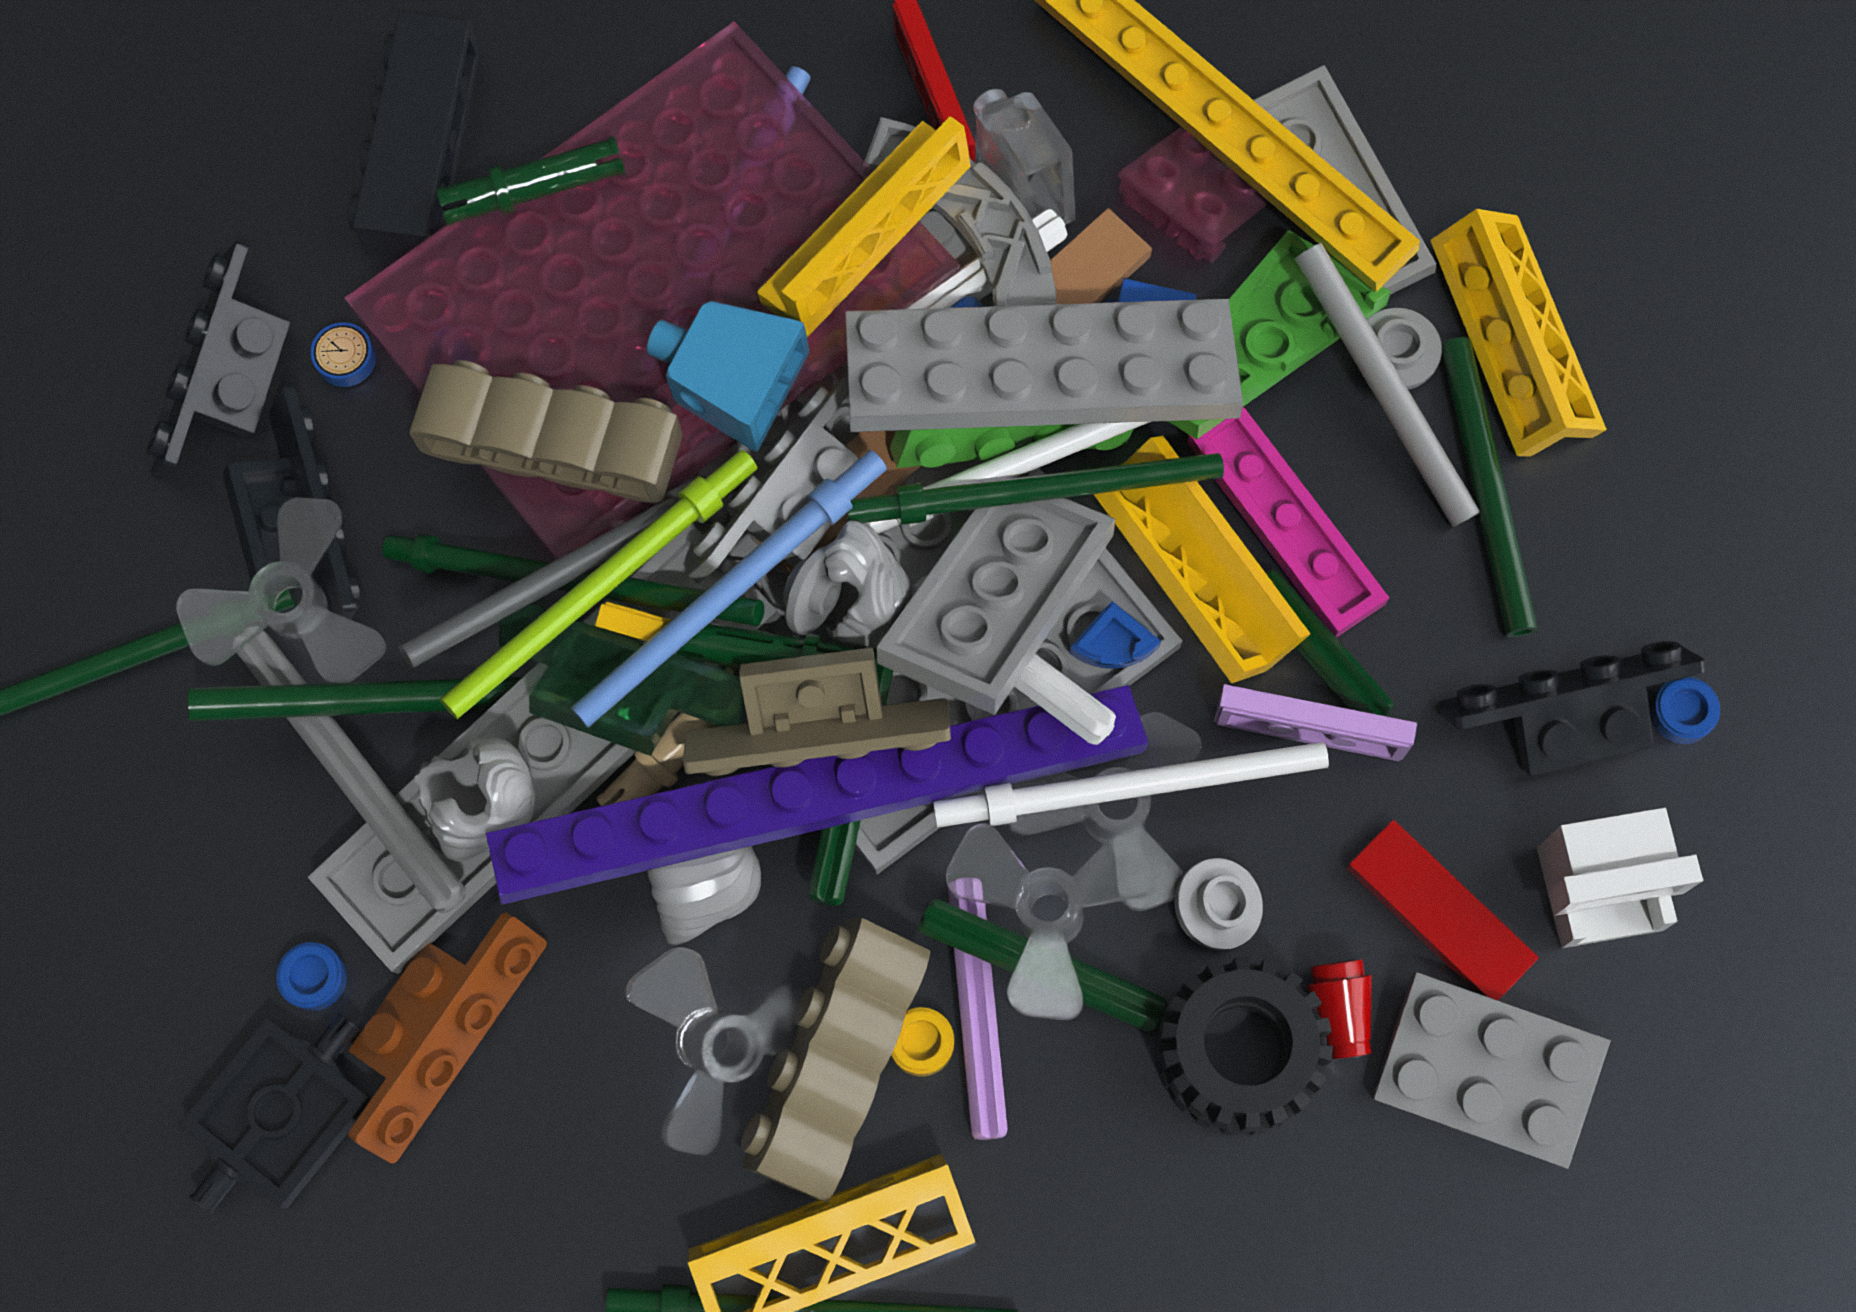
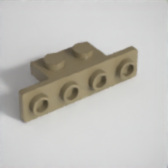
M873 647L741 664L739 677L748 723L687 732L683 765L686 774L704 772L711 776H721L732 773L742 767L766 764L774 767H791L803 762L805 759L829 756L855 759L868 754L870 751L899 747L912 751L924 750L934 746L936 743L946 742L951 739L949 704L947 699L940 698L882 706Z

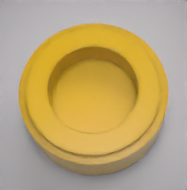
M919 1007L907 1010L899 1038L891 1054L894 1063L905 1073L918 1077L930 1076L941 1071L950 1061L954 1051V1033L950 1023L942 1014L930 1008Z

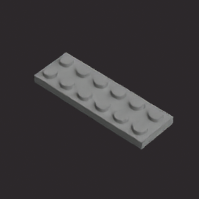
M1229 299L845 311L850 432L1235 419L1241 416L1243 398Z

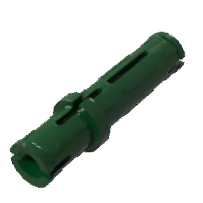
M610 136L606 140L521 164L503 171L500 165L488 168L489 175L444 188L441 186L436 188V192L441 206L462 199L467 200L464 204L443 209L448 227H451L455 223L501 210L503 215L515 212L514 205L533 201L613 176L626 175L620 157L598 164L595 163L597 159L620 153L614 136Z
M709 623L677 651L676 659L701 661L740 669L741 664L861 648H850L821 642L819 635L808 633L806 638L803 639ZM873 650L876 664L877 650Z

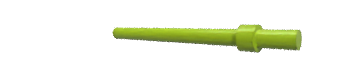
M740 450L706 479L700 476L695 478L678 493L679 501L443 695L440 701L456 719L461 717L696 520L700 523L708 520L723 507L722 499L758 469L751 456L744 450Z

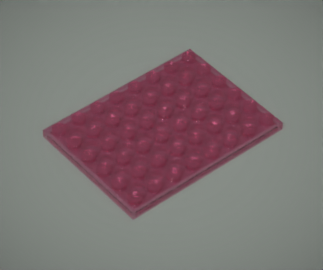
M735 22L722 29L541 158L574 150L614 136L620 153L597 159L595 163L598 164L620 157L626 175L613 176L533 201L514 205L515 212L503 215L502 211L498 210L455 223L451 227L446 225L345 297L351 310L421 395L432 364L452 365L454 361L465 360L484 367L492 377L512 378L515 373L535 375L545 380L553 390H573L575 386L585 385L605 392L613 402L634 403L638 398H649L659 401L671 409V413L677 415L683 432L666 493L680 486L738 442L683 408L673 399L666 379L670 364L647 354L650 334L656 323L660 320H665L689 330L702 305L710 301L775 315L760 303L757 291L866 180L873 170ZM920 221L913 226L807 337L810 353L780 410L847 361L845 311L907 309L960 271V264ZM478 464L556 560L640 515L656 504L619 497L603 490H587L565 486L542 477L508 474Z

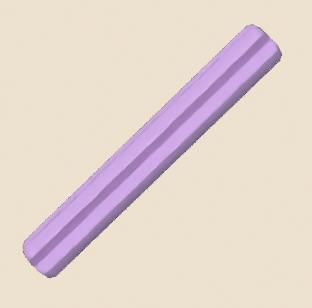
M961 877L951 880L948 884L949 904L987 920L984 887L981 878ZM954 948L971 1134L974 1139L978 1140L998 1139L1006 1136L1008 1128L992 967L990 963Z

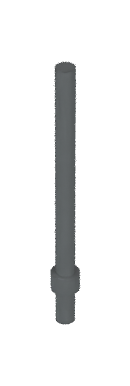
M745 479L741 484H739L725 497L738 491L741 488V486L747 481V479ZM689 480L668 491L664 502L399 645V649L404 660L410 668H414L601 566L679 501L678 493L692 481Z

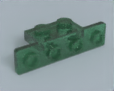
M529 604L500 620L499 646L503 647L547 609L539 605ZM576 620L530 658L531 660L548 665V668L529 695V713L649 756L652 755L677 711L718 726H729L742 723L745 704L740 677L729 674L722 669L712 668L673 654L588 728L570 707L644 644Z

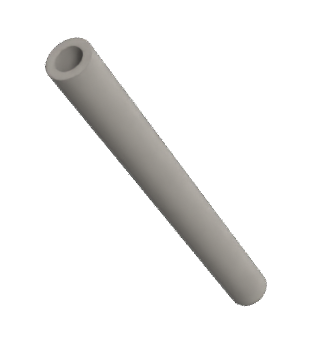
M1322 243L1301 253L1294 260L1451 526L1455 527L1479 513L1478 507Z

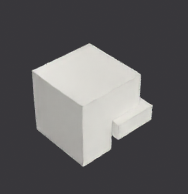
M1666 808L1561 825L1537 846L1561 948L1664 931L1678 922L1671 896L1684 894L1703 881L1697 855L1678 856Z

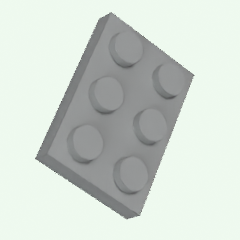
M1413 971L1371 1097L1379 1102L1569 1169L1611 1040Z

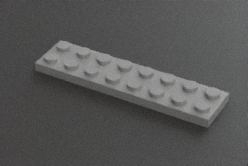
M691 524L656 553L632 577L707 590L730 571L734 565L725 557L721 564L699 584L691 579L688 575L701 559L692 551L704 536ZM752 586L741 597L763 601L764 616L758 626L714 619L710 623L764 632L780 617V614ZM610 599L603 603L620 604L672 620L681 613ZM600 605L438 757L450 759L463 755L468 748V740L471 738L495 737L507 741L519 751L531 772L536 798L532 819L529 823L570 814L622 766L642 744H645L718 676L725 666L701 661L676 659V651L588 728L570 707L647 642L596 627L595 624ZM414 779L394 797L466 888L465 898L460 903L456 904L452 910L446 913L437 912L435 908H432L367 823L308 876L310 881L389 970L400 974L429 942L432 944L496 884L489 851L468 861H454L447 858L441 851L439 841L433 834L432 826L427 822L425 810L419 803L420 788L414 783Z

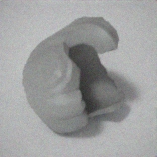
M851 520L843 526L835 541L827 545L824 551L827 557L825 565L828 568V577L833 582L842 583L839 599L833 610L829 613V615L835 618V624L828 626L827 632L829 637L840 646L861 649L873 647L874 649L879 645L911 600V583L901 565L884 545L881 537L872 528Z
M495 737L471 738L468 740V748L463 755L450 759L434 756L430 762L421 763L420 769L415 771L414 783L420 788L419 803L425 810L427 822L432 826L433 834L439 841L441 851L447 858L454 861H468L489 851L485 833L527 824L532 819L536 795L531 772L519 751L507 741Z
M752 846L647 870L648 878L652 885V897L656 901L657 912L660 914L661 929L667 944L675 946L690 941L717 923L731 919L746 910L757 898L761 887L760 864Z

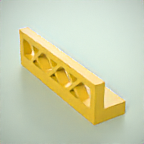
M951 116L937 130L922 121L757 291L760 303L776 316L804 323L806 336L808 337L971 167L964 125Z
M1475 209L1430 240L1468 336L1471 339L1472 346L1516 455L1531 457L1564 437L1594 438L1606 431L1603 419L1518 215Z
M1162 435L1148 439L1122 465L1179 458V456ZM1197 481L1123 490L1121 493L1120 491L1094 494L1108 515L1115 518L1116 526L1231 683L1268 671L1310 635L1305 625Z
M941 1153L835 1193L828 1203L816 1200L689 1248L688 1265L705 1312H722L712 1283L735 1274L743 1275L762 1284L752 1308L742 1312H794L975 1243V1239L948 1164ZM944 1196L956 1229L955 1231L932 1240H927L906 1230L917 1205ZM903 1211L897 1225L883 1220V1218ZM869 1224L892 1236L881 1259L864 1265L841 1253L851 1231ZM838 1236L832 1250L818 1244ZM901 1239L915 1245L895 1253ZM805 1249L827 1259L817 1283L803 1289H798L776 1278L786 1256L798 1250ZM774 1260L768 1274L753 1268ZM836 1264L850 1270L830 1278ZM771 1289L784 1294L782 1297L765 1303Z

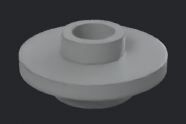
M1388 308L1378 311L1367 319L1408 390L1422 385L1434 374L1441 359L1442 345L1437 330L1427 318L1413 310Z
M826 547L816 550L808 559L800 561L790 573L784 588L783 602L786 606L787 625L790 630L800 635L814 632L833 610L840 596L842 583L833 582L828 577V568L825 565L827 557L824 553Z
M1213 858L1199 862L1183 874L1176 888L1174 902L1178 921L1185 933L1200 946L1217 951L1236 948L1251 939L1260 925L1263 914V901L1259 887L1251 874L1233 861Z

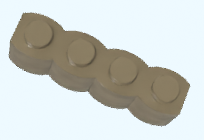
M465 360L454 361L452 365L432 364L409 431L419 451L436 458L463 464H481L508 474L542 477L565 486L587 490H603L619 497L648 503L663 502L683 437L677 415L671 413V409L659 401L649 398H638L634 403L613 402L605 392L585 385L575 386L573 390H553L545 380L535 375L515 373L512 378L492 377L484 367Z
M847 918L842 927L836 925L831 929L820 952V961L825 963L821 980L816 988L809 987L804 992L795 1010L794 1023L799 1025L795 1042L789 1051L786 1049L782 1050L771 1066L767 1079L768 1087L772 1088L769 1104L763 1114L756 1113L753 1115L744 1130L740 1144L741 1151L746 1152L742 1168L808 1197L828 1203L847 1165L854 1137L861 1128L870 1109L880 1074L895 1048L903 1026L905 1012L912 1003L922 982L928 965L930 950L863 918Z

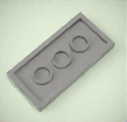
M1065 498L975 509L877 646V664L995 715L1112 539L1115 518Z

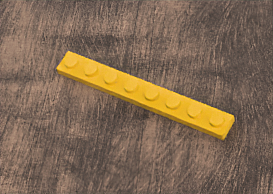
M1034 0L1318 244L1322 243L1325 250L1374 292H1377L1419 251L1420 240L1135 0Z

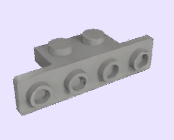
M846 377L830 392L822 385L815 390L797 413L805 423L795 436L786 430L764 456L763 460L771 465L770 469L760 481L755 476H750L730 500L728 505L736 511L735 515L725 527L719 522H715L697 543L692 552L701 559L688 575L696 583L699 584L721 564L746 529L763 542L809 503L807 495L826 478L834 481L860 459L823 428L849 394L848 379ZM827 522L786 556L784 560L795 567L800 561L806 559L831 525Z

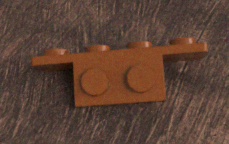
M504 912L497 919L466 965L430 942L413 958L348 1050L386 1078L349 1130L348 1136L350 1139L391 1164L399 1160L546 948L547 942L545 939L508 912Z

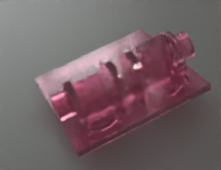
M1182 126L1118 174V177L1123 180L1118 188V191L1125 196L1123 203L1135 209L1147 220L1152 219L1151 225L1155 228L1161 227L1170 217L1171 221L1165 231V236L1173 239L1183 229L1177 243L1191 253L1197 261L1205 258L1208 262L1213 263L1226 247L1223 240L1270 203Z

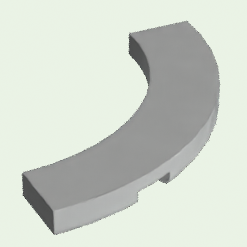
M883 117L880 118L863 164L865 179L916 128L915 126ZM970 159L971 167L935 203L933 208L944 215L962 233L974 249L985 269L991 287L994 306L1057 304L1050 259L1041 235L1030 215L1011 189L982 162L976 164Z

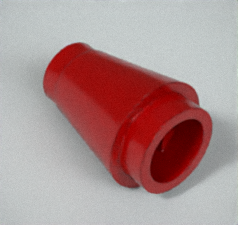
M1363 959L1310 966L1312 983H1308L1306 986L1309 994L1314 991L1322 1003L1317 1008L1321 1019L1327 1017L1329 1019L1332 1032L1326 1036L1328 1046L1333 1047L1332 1059L1372 1053L1370 1046L1372 974L1365 975Z

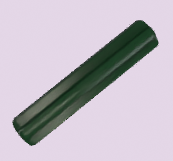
M1273 569L1266 572L1269 579L1310 632V635L1295 648L1349 709L1387 717L1395 707L1392 699L1282 575Z

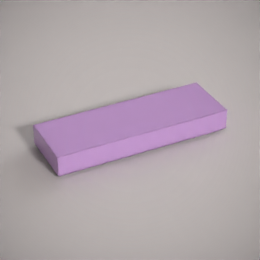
M1226 684L1223 685L1219 695L1213 721L1218 726L1308 744L1324 742L1328 748L1398 762L1403 760L1414 745L1417 727L1416 722Z

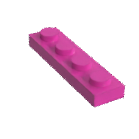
M1242 407L1240 418L1225 419L1197 440L1189 435L1187 444L1196 456L1213 453L1221 454L1224 464V475L1222 478L1214 480L1315 614L1336 637L1386 605L1390 597L1244 407Z

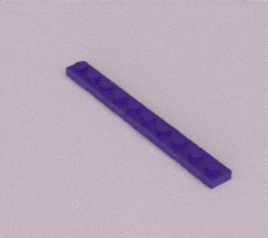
M1126 685L1090 694L1113 711L1116 716L1115 727L1112 732L1098 745L1088 743L1041 706H1035L950 726L951 739L949 741L936 743L934 746L924 750L912 751L899 747L870 751L868 754L855 759H842L837 756L805 759L803 762L791 767H770L485 834L501 905L927 805L933 803V801L982 792L984 787L1020 783L1145 753L1149 742L1130 687Z

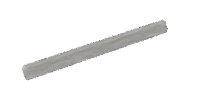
M248 626L243 633L235 636L233 649L262 686L306 684L272 638L260 626ZM332 716L286 717L429 905L435 908L437 912L446 913L452 910L456 904L460 903L465 898L466 888Z

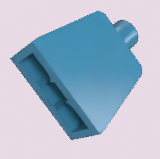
M713 301L702 305L689 330L665 320L658 321L650 334L647 344L648 355L670 364L666 379L673 399L680 406L758 452L810 353L804 323L794 319Z

